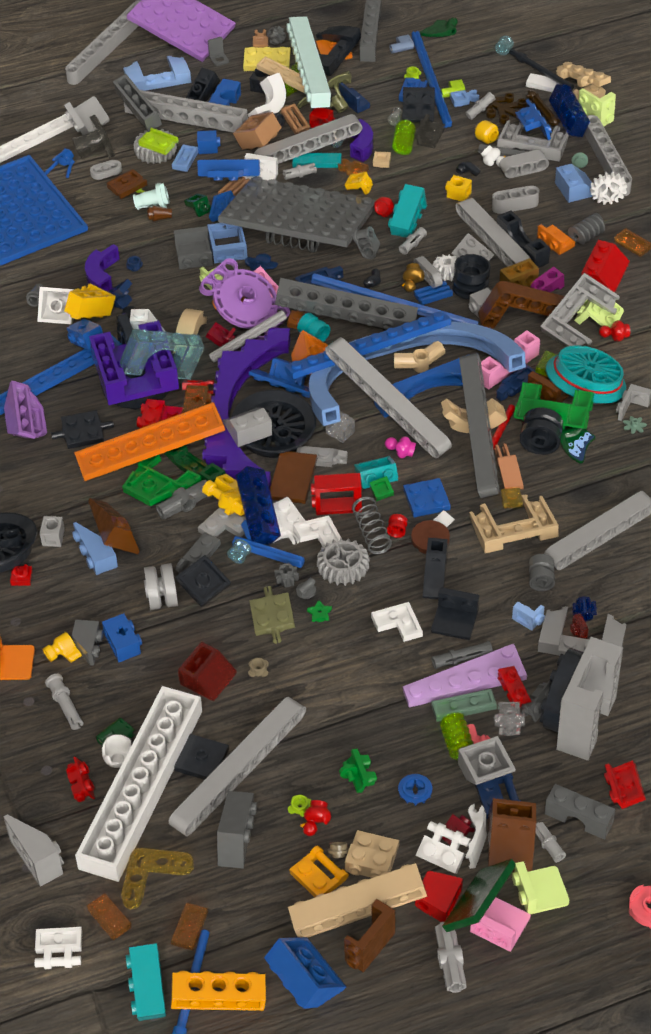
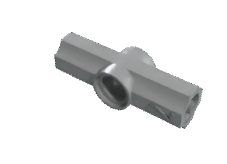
M441 922L435 926L440 969H443L447 991L452 993L461 992V990L466 988L461 945H458L456 931L446 932L442 927L444 922Z

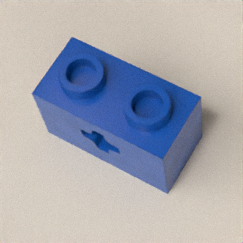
M82 319L67 327L69 341L87 350L91 349L89 336L103 333L99 324L87 319Z
M124 613L102 621L104 635L118 662L141 654L140 646L142 645V640L139 634L135 635L133 622L131 619L127 620Z

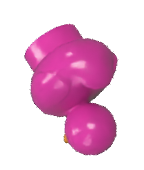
M407 436L402 437L399 442L393 437L386 439V448L389 450L396 449L399 458L413 456L416 443L411 442Z

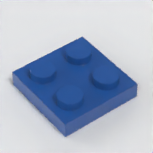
M440 478L403 485V491L414 518L439 513L443 510H450V503Z

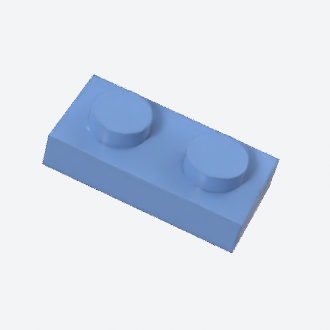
M183 144L172 163V169L188 172L198 154V147Z

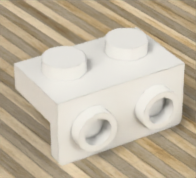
M246 153L245 159L260 160L259 177H262L263 180L276 179L278 175V158ZM243 176V177H245V179H251V178H253V177H255V176Z

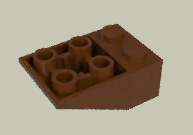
M492 799L488 812V867L512 859L514 863L524 861L527 872L532 871L536 831V803Z

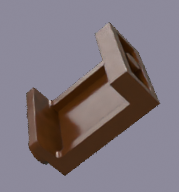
M378 899L371 905L372 925L359 941L354 940L348 935L344 938L346 963L351 968L358 969L363 973L395 934V910Z

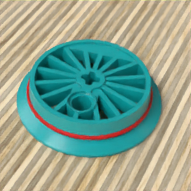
M581 345L565 347L558 355L550 358L546 364V373L553 384L573 397L575 390L595 392L593 403H612L620 400L626 390L621 365L607 353L592 347Z

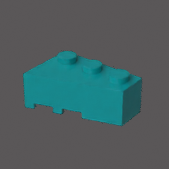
M405 184L403 190H400L399 202L395 204L394 215L388 222L391 235L407 238L410 234H413L417 227V219L422 217L421 210L427 207L424 188Z
M157 943L129 947L130 954L126 955L127 969H132V977L128 978L130 992L134 991L135 1001H131L132 1014L137 1015L138 1021L166 1017L159 961L160 955Z

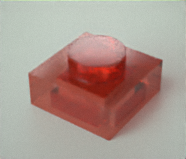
M581 613L573 615L572 624H570L573 636L576 635L578 638L587 639L588 626Z

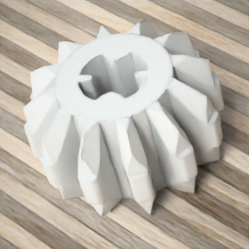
M442 254V257H437L433 263V266L440 272L444 281L450 280L452 282L456 256H450V254L445 256Z

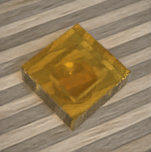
M520 488L501 489L503 508L522 507L523 501Z

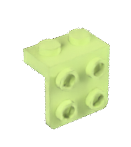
M580 89L578 115L584 119L588 115H595L600 119L602 125L606 126L614 121L616 94L610 92L602 98H598L587 90Z
M586 300L576 312L578 315L574 321L580 325L590 316L601 326L606 325L610 327L614 321L620 320L624 310L615 302L614 308H617V312L613 315Z
M524 861L515 863L516 866L514 873H512V880L514 885L518 887L520 903L524 905L527 913L535 914L569 905V897L556 866L527 872Z

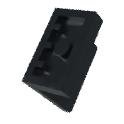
M403 87L402 122H434L435 88Z
M440 587L438 608L431 632L470 640L479 611L480 595Z

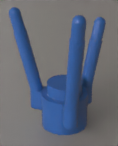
M64 148L61 153L52 159L55 162L44 173L47 175L60 163L63 166L69 165L66 178H69L72 165L75 163L72 151Z

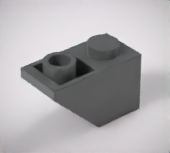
M75 620L72 640L89 665H94L95 659L100 655L99 642L103 641L104 631L100 629L99 621Z

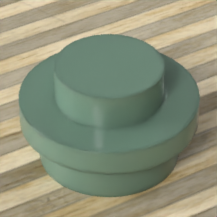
M582 152L574 154L572 164L577 168H584L588 164L587 155Z

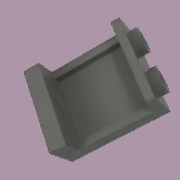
M207 226L174 230L179 270L213 265Z

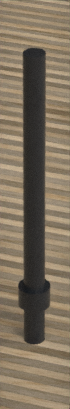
M515 49L510 50L509 53L516 57L519 62L526 63L571 91L574 89L573 84L531 60L523 52H518Z

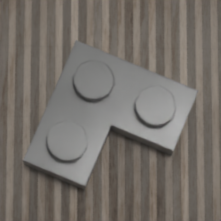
M218 508L198 526V532L201 534L205 532L217 538L226 529L232 534L242 537L245 533L241 524L244 520L248 519L236 513L227 515L224 513L225 509Z

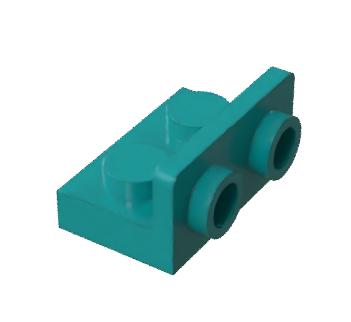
M390 456L354 465L355 472L360 473L363 489L370 488L369 482L386 476L389 482L398 481L396 463Z

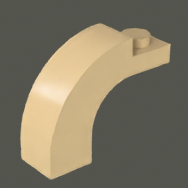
M185 309L176 330L173 353L183 355L195 354L199 328L207 322V317L203 316V311Z
M446 398L441 402L442 413L449 420L451 428L459 432L469 433L466 409L458 407ZM493 398L487 401L490 427L493 429L506 421L507 416L503 405Z

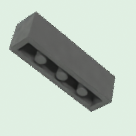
M127 74L113 81L118 96L148 132H150V128L156 129L162 125L156 109Z

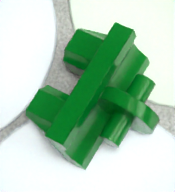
M352 749L351 757L342 763L343 767L339 770L342 778H348L350 782L353 781L357 793H362L366 786L375 784L377 776L374 771H366L371 761L369 755H360L358 749Z

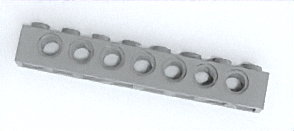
M140 90L156 109L162 120L235 132L248 119L247 109ZM124 103L125 113L133 114Z

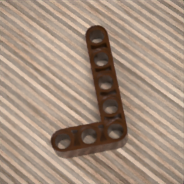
M500 281L494 286L479 309L478 316L481 326L493 329L509 306L549 316L565 296L507 281Z

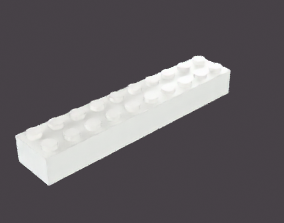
M161 687L75 855L79 870L119 882L174 770V765L202 713L201 697L168 687Z

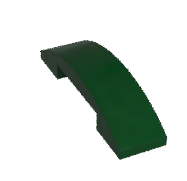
M186 445L164 453L183 472L190 470L200 475L202 480H212L215 482L216 477L226 474L225 470L214 463L208 465L188 452Z

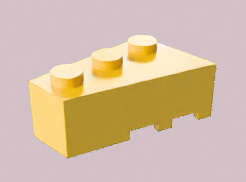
M90 283L87 288L82 286L81 290L77 288L69 292L64 311L74 319L110 316L116 296Z

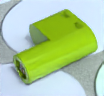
M462 79L449 81V88L441 89L443 98L450 97L451 92L465 90Z

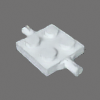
M269 496L264 497L262 502L266 505V508L256 512L255 518L261 523L262 528L271 541L274 543L288 537L293 545L299 543L293 530V524L303 522L305 519L289 497L273 503Z

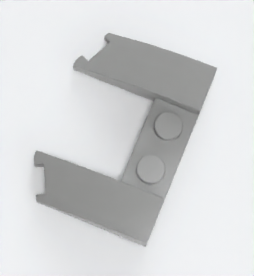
M510 120L506 122L498 138L497 147L518 148L519 150L529 151L541 150L547 160L560 162L570 131H566V134L563 135L562 132H559L560 127L555 126L550 136L551 139L547 140L520 135L523 129L520 122L519 125H510Z
M584 273L540 326L541 330L566 347L573 345L582 346L586 343L590 345L592 343L591 339L567 323L586 300L615 315L617 312V308H614L615 301L619 300L620 297Z
M565 606L561 610L556 611L547 610L539 638L538 652L560 656V654H565L569 648L582 652L585 651L589 639L562 635L568 607ZM608 614L602 640L622 647L626 624L619 623L614 620V616Z

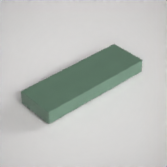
M491 689L431 701L437 722L497 709Z

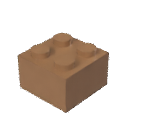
M273 112L251 115L233 135L242 149L251 150L268 145L270 139L277 136L281 126Z

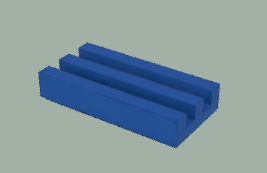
M443 281L441 286L435 288L427 286L414 290V296L421 305L451 297L453 296V291L450 290L447 282Z

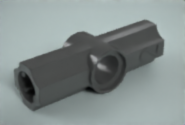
M202 480L187 489L180 487L175 490L171 498L156 505V511L160 518L163 520L180 511H191L195 507L196 502L207 497V495L202 493V488L207 481Z

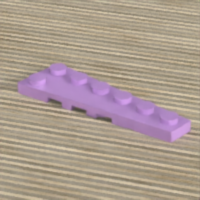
M511 644L403 686V693L408 707H413L435 700L502 686L497 679L499 677L498 669L515 666L521 681L527 680V674L515 645Z

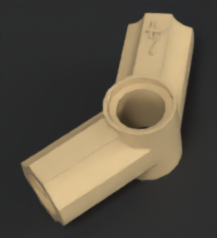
M436 341L425 349L415 350L414 353H394V368H413L416 372H425L429 369V365L445 354V348L441 342Z

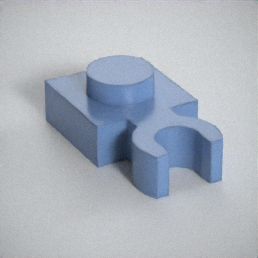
M465 90L451 92L450 99L454 107L469 105L470 101L476 102L479 100V95H477V90H471L467 93Z

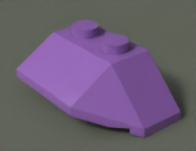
M11 381L4 406L7 433L31 439L46 435L47 428L43 406L30 391L31 389L28 385Z

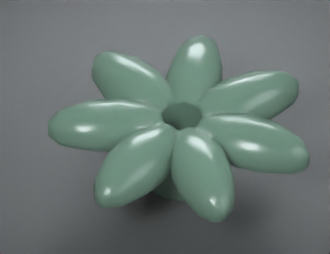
M630 416V421L623 420V423L626 425L624 430L631 429V434H634L636 430L643 433L642 428L646 427L647 424L641 423V417L634 418Z

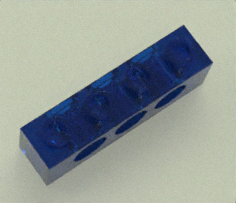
M556 84L549 102L568 135L583 137L590 123L588 116L571 87L566 84Z
M246 466L235 476L251 542L270 545L281 536L266 473L264 469Z

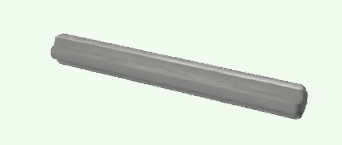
M283 310L279 311L209 354L213 363L218 361V358L222 356V351H234L243 346L246 339H254L287 318Z

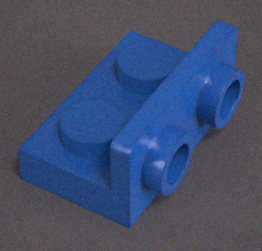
M231 190L213 197L209 214L211 222L217 221L218 216L235 198Z

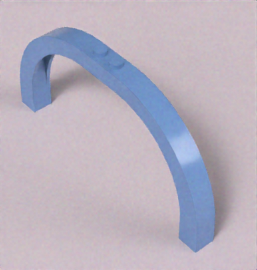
M451 322L449 326L362 355L366 360L400 350L430 345L433 342L439 341L442 344L466 346L483 351L498 360L508 372L526 368L525 351L511 338L491 328L464 322ZM337 365L311 373L309 380L311 407L323 426L341 421L339 405L328 392L333 381L343 373Z

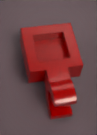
M184 380L182 382V390H187L188 393H197L198 390L202 389L206 394L211 395L214 394V391L209 390L207 385L214 384V381Z

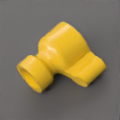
M67 632L56 637L53 645H47L42 649L50 662L57 659L58 655H63L71 663L82 656Z

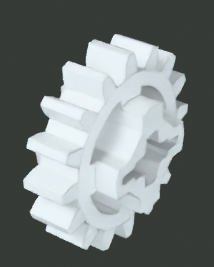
M605 172L604 176L599 174V179L594 178V183H591L590 188L591 195L594 200L597 199V203L603 201V205L607 202L612 204V201L619 202L618 198L623 199V194L627 193V184L624 177H621L620 174L615 176L614 172L610 175Z

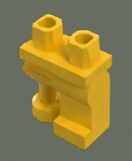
M228 474L216 477L215 482L212 480L207 481L202 488V493L207 496L213 495L219 500V508L225 509L224 513L227 515L236 513L242 516L246 513L247 509L251 512L255 511L259 503L253 497V490L247 489Z

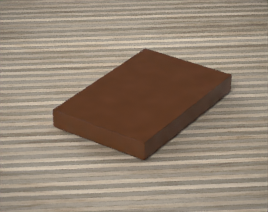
M289 451L280 453L268 494L270 500L280 501L289 497L293 503L306 504L318 459L317 455Z

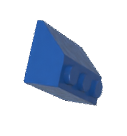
M307 937L279 938L264 957L270 969L278 975L283 986L292 993L296 1003L303 1009L318 1008L346 988L345 984Z

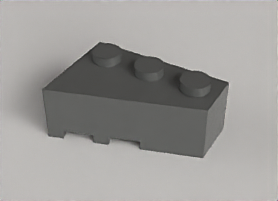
M228 791L217 830L218 866L244 869L251 829H253L254 825L253 815L257 814V802H254V793Z

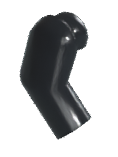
M470 161L462 162L456 167L458 174L470 171L475 176H478L481 172Z
M373 269L371 271L372 276L364 280L363 284L366 288L375 287L380 284L379 269Z

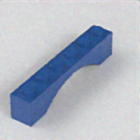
M458 358L392 385L408 400L416 394L433 387L463 386L460 360ZM374 401V405L383 417H388L389 415Z

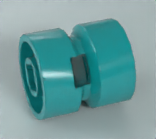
M312 313L303 315L297 325L299 333L304 330L322 342L328 338L331 330L328 324L319 320Z

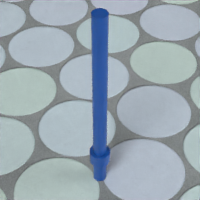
M201 930L190 973H200L210 934L207 930ZM190 1009L180 1010L177 1025L174 1026L172 1034L187 1033L186 1024Z

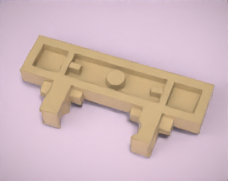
M565 62L563 65L558 66L556 70L557 75L563 79L568 77L577 79L579 87L589 84L600 87L611 83V76L605 75L603 72L593 71V69L583 68L581 65H574L572 62Z

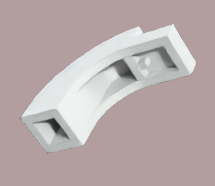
M280 73L268 76L260 83L266 96V103L248 114L249 117L268 112L278 113L281 110L286 99V89Z

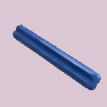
M235 536L232 541L233 547L283 563H290L298 568H302L305 562V558L239 536Z

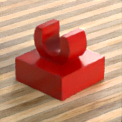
M24 564V566L12 568L11 586H30L32 566Z

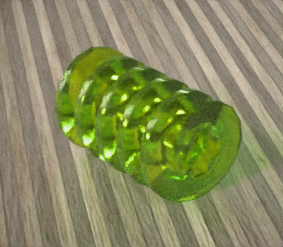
M402 120L395 127L392 147L400 155H407L412 151L416 128L409 120Z
M451 713L443 717L440 727L449 750V755L452 759L458 760L459 749L474 744L471 740L472 737L469 733L467 722L464 720L462 713Z

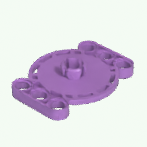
M230 258L225 259L207 275L199 286V290L203 295H213L214 305L219 314L231 324L241 328L251 329L278 313L277 310H283L287 318L290 314L289 308L275 305L276 292L267 279L253 271L238 269L237 262ZM225 265H231L234 270H228ZM220 274L223 280H217L214 275ZM204 284L211 285L212 290L205 289ZM242 296L248 298V299L245 298V299L243 300V302L241 301ZM286 319L272 328H278ZM257 336L254 339L264 340V336Z

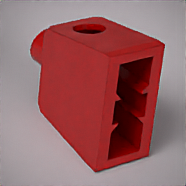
M428 871L422 881L427 897L416 900L415 906L438 921L445 922L462 892L463 879Z

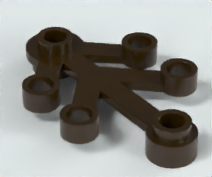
M510 92L506 93L504 97H495V100L486 107V116L488 118H495L496 110L492 108L495 107L498 109L499 122L506 124L509 120V116L506 113L516 117L515 112L518 111L512 108H526V99L520 98L518 102L511 103L514 101V94Z

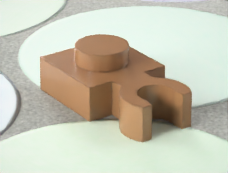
M263 29V33H258V30H255L253 47H268V37L266 36L265 29Z

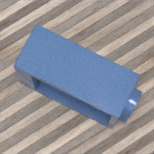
M225 223L207 225L214 264L222 263L228 258L235 261L247 258V246L242 227ZM238 236L239 243L218 246L215 245L214 239Z

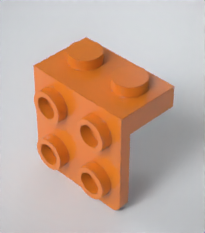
M0 636V680H29L31 678L35 654L33 645H3Z

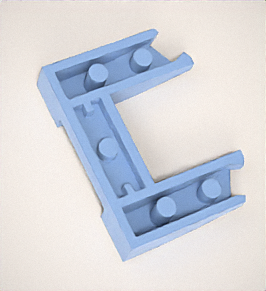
M167 56L171 72L143 76L137 61L123 68L124 74H127L137 88L143 91L191 83L190 70L183 57Z

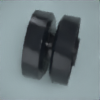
M539 407L529 410L524 415L520 431L521 445L527 451L534 454L545 455L553 453L560 446L563 419L557 412L548 408Z

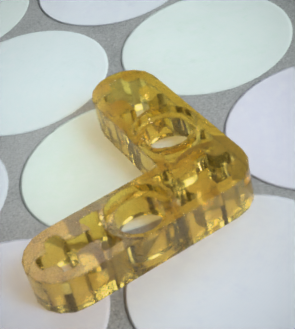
M147 848L135 849L130 855L122 889L123 905L128 909H135L141 905L149 872L175 875L190 874L194 868L192 856L185 852ZM140 857H144V859L141 860L140 868L138 867L137 860H139ZM159 858H166L168 860L165 865L160 866L156 864ZM183 861H187L184 867L180 866ZM135 874L142 876L139 882H132L130 878ZM132 889H134L135 897L129 900L128 898L132 895Z

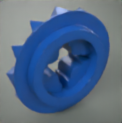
M407 775L398 785L400 798H403L406 803L411 802L417 805V803H425L428 798H431L432 784L423 775ZM414 784H416L418 789L416 795L413 793Z

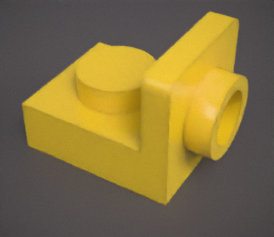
M367 172L351 174L345 183L347 190L361 188L364 194H368L373 186Z

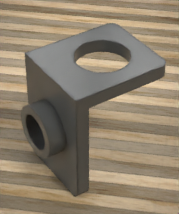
M220 36L208 40L209 58L213 64L220 66L229 63V59L224 54L223 38ZM217 58L224 59L223 61H216Z

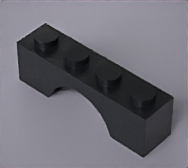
M512 210L497 216V224L525 251L538 268L549 263L550 247L541 238L535 241L530 240L524 232L521 219Z

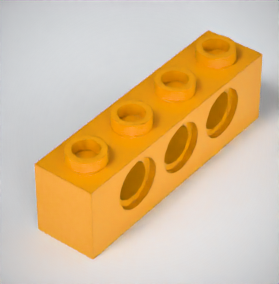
M179 971L172 974L171 1009L264 1011L266 1001L265 974L256 972L247 974H236L235 972L212 973L210 971L201 973ZM192 987H197V988H199L200 990H198V991H193V990H191L190 988H192ZM214 988H221L223 991H215ZM238 988H243V989H245L246 991H245V992H240V991H238L237 989H238Z

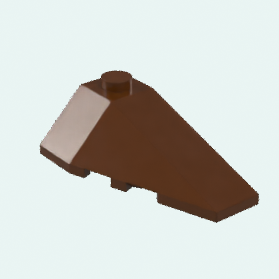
M89 498L88 501L103 544L138 554L140 551L128 521L107 502Z

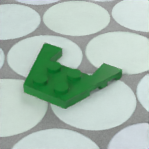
M156 455L138 462V468L135 472L132 471L122 488L124 493L152 506L172 497V494L178 488L184 487L187 489L202 481L200 475L190 470L186 471L177 480L157 472L152 468L161 462V457Z

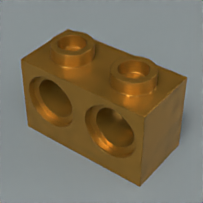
M529 258L501 269L500 281L531 287L533 281L538 278L539 268Z

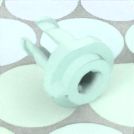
M157 183L154 190L146 191L139 195L134 194L133 200L137 210L152 207V205H160V207L167 208L170 200L164 183Z

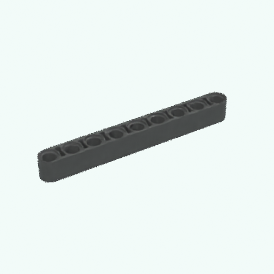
M475 353L460 357L459 360L477 490L480 498L500 494L482 365L479 354Z

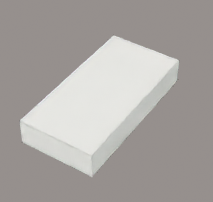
M532 73L526 81V87L556 93L560 85L549 77Z

